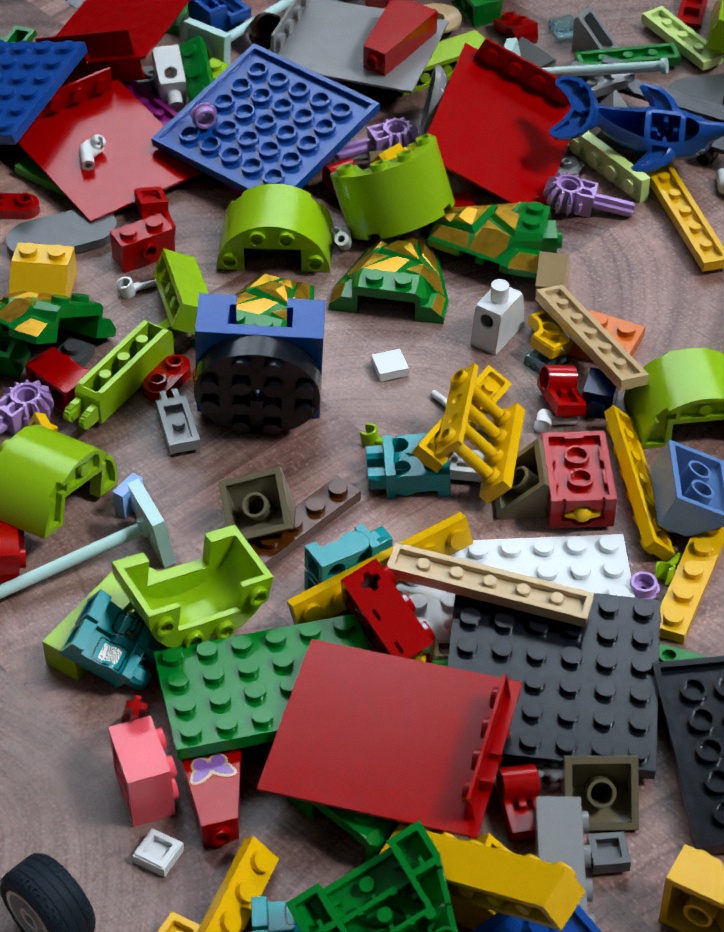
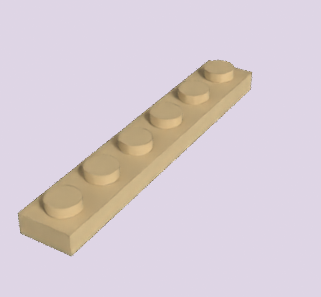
M563 285L536 289L535 300L620 391L648 385L649 374Z
M395 542L387 563L396 579L581 627H586L595 594Z

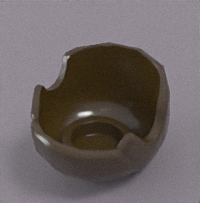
M262 12L256 15L248 25L251 43L269 50L271 35L279 24L280 17L270 12Z

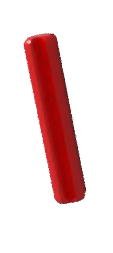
M134 695L133 701H126L121 716V723L144 717L147 703L141 702V695Z

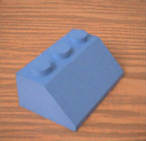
M669 439L650 467L658 526L668 532H676L686 537L724 527V460Z

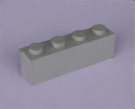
M536 796L534 809L536 857L542 861L554 864L556 861L563 862L576 872L575 878L586 891L579 902V906L595 923V915L588 914L587 902L593 901L592 879H586L585 867L590 868L591 847L584 844L583 834L589 833L588 811H582L581 797Z

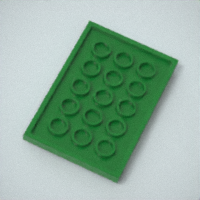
M356 614L190 644L188 648L186 646L153 651L177 760L273 742L311 639L369 650Z

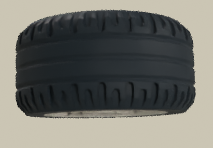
M41 853L31 854L2 877L0 886L2 899L22 932L95 931V913L86 894L73 876L51 856Z

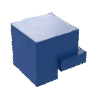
M190 0L188 2L189 18L225 32L236 28L244 23L245 19L251 17V8L241 0Z

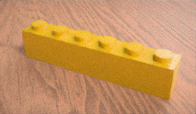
M399 824L391 837L409 826ZM425 828L441 855L450 898L453 900L562 931L586 892L575 878L576 872L563 862L556 861L554 864L542 861L532 854L523 856L512 853L507 848L498 846L496 849L485 846L474 839L465 841L457 839L447 832L438 834ZM387 842L380 851V853L389 848Z

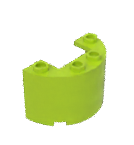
M421 135L415 139L416 142L408 144V150L399 152L396 158L388 161L385 159L377 160L370 164V168L362 170L356 164L349 163L339 166L336 169L337 172L330 174L346 226L351 230L352 238L370 240V235L377 234L381 239L405 234L445 215L443 209L446 207L452 209L455 199L435 135Z
M264 184L247 189L242 193L241 197L235 201L232 200L225 211L216 270H245L244 248L301 250L302 272L330 273L333 245L332 233H334L332 217L323 203L319 204L311 198V193L298 187L286 184Z
M706 347L667 351L664 355L652 360L643 367L649 374L648 385L625 391L624 401L629 416L634 420L642 449L663 448L667 441L672 438L673 424L724 420V354Z
M35 424L24 427L11 439H6L0 447V521L46 539L64 525L65 497L89 480V493L97 497H102L118 485V471L114 458L107 455L105 450L42 425Z
M235 524L205 533L202 558L149 575V560L143 552L112 561V571L116 581L154 638L159 643L170 648L186 646L188 648L190 644L232 637L235 631L245 624L260 606L268 600L274 578Z

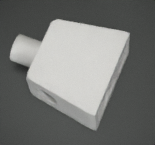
M175 44L155 47L152 50L153 80L158 99L175 112H178L184 108L186 103V79L179 46ZM171 68L172 74L165 75V70Z
M494 280L491 283V289L477 303L470 345L495 356L525 324L523 294L509 287V283L506 280Z

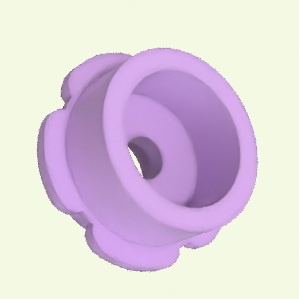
M209 103L197 105L193 108L190 115L193 124L202 129L212 127L217 119V110L214 106H210Z
M641 571L631 577L630 587L635 594V598L653 600L656 598V594L660 592V586L653 574Z

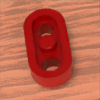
M0 192V219L27 220L36 217L40 213L39 199L35 195L30 193Z
M177 354L164 358L144 378V396L148 400L155 402V400L160 399L159 391L165 390L167 398H170L171 389H179L189 379L191 375L190 361L186 357Z

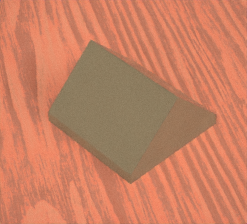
M539 438L518 452L512 488L495 499L496 514L501 520L547 518L549 481L543 441Z
M281 466L218 482L226 527L235 524L247 541L293 530L296 505Z
M638 755L564 756L561 796L581 797L582 811H588L589 830H639Z

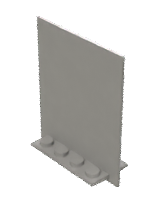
M293 0L271 35L269 50L326 78L413 93L449 21L437 19V33L390 73L383 76L363 68V46L384 9L335 0Z

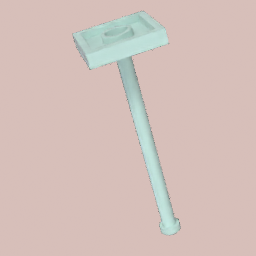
M281 0L262 12H270L277 15L289 8L293 0ZM254 17L229 32L188 18L183 21V43L200 35L205 40L209 60L214 57L230 65L231 42L249 32L248 25Z
M507 38L504 48L521 56L517 38ZM661 58L660 61L546 67L542 69L557 77L644 72L668 74L669 63L668 58Z
M138 478L127 483L137 516L135 524L0 584V599L141 535L143 538H147L164 568L175 564L176 560L165 521L140 479Z

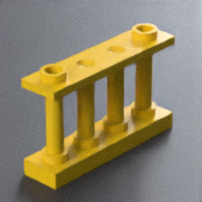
M473 363L465 370L459 369L450 379L451 385L440 434L437 437L438 443L435 457L440 460L454 451L482 477L479 496L486 503H490L512 488L525 409L517 402L507 409H501L475 384L479 366ZM472 399L493 417V423L471 403ZM468 418L490 437V442L467 423ZM464 437L486 457V463L463 443Z

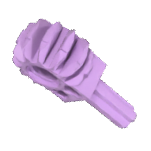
M395 117L390 120L384 119L383 123L367 127V138L348 142L335 155V158L340 161L366 154L369 151L387 150L398 143L402 147H409L408 144L416 142L415 139L419 137L418 127L414 125V121H406L405 117L401 119H396Z
M568 171L564 175L557 172L554 177H549L543 193V201L547 202V206L555 209L556 214L561 212L566 216L572 213L577 216L590 218L592 208L632 217L635 209L634 202L598 194L596 192L599 183L580 179L579 174L570 175Z
M27 379L24 383L15 382L14 387L5 388V394L0 399V434L7 430L12 435H15L28 426L34 412L45 413L48 420H50L51 412L54 411V400L49 387L42 385L40 380L31 383Z

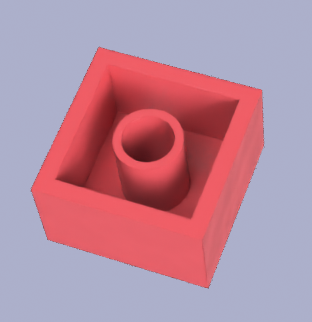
M151 715L108 727L114 771L133 827L176 815L174 800L180 799L178 786L174 778L177 777V770L172 755L166 756L164 749H167V744L162 728L155 729Z

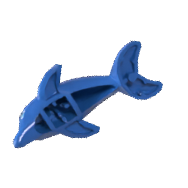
M560 76L555 80V85L567 97L571 108L558 124L551 127L549 134L555 140L565 141L580 137L597 126L622 147L643 156L631 167L635 172H652L668 165L672 160L695 158L704 154L713 145L715 140L724 137L723 122L708 121L702 116L681 110L674 98L659 86L647 83L639 86L650 105L649 107L623 108L599 105L590 85L581 78Z

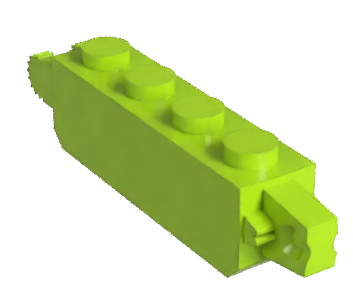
M168 317L159 324L143 320L77 383L75 398L65 407L63 413L64 420L71 423L81 416L78 421L79 427L85 430L89 429L96 422L103 424L143 385L144 378L164 358L174 354V343L180 331L172 329Z

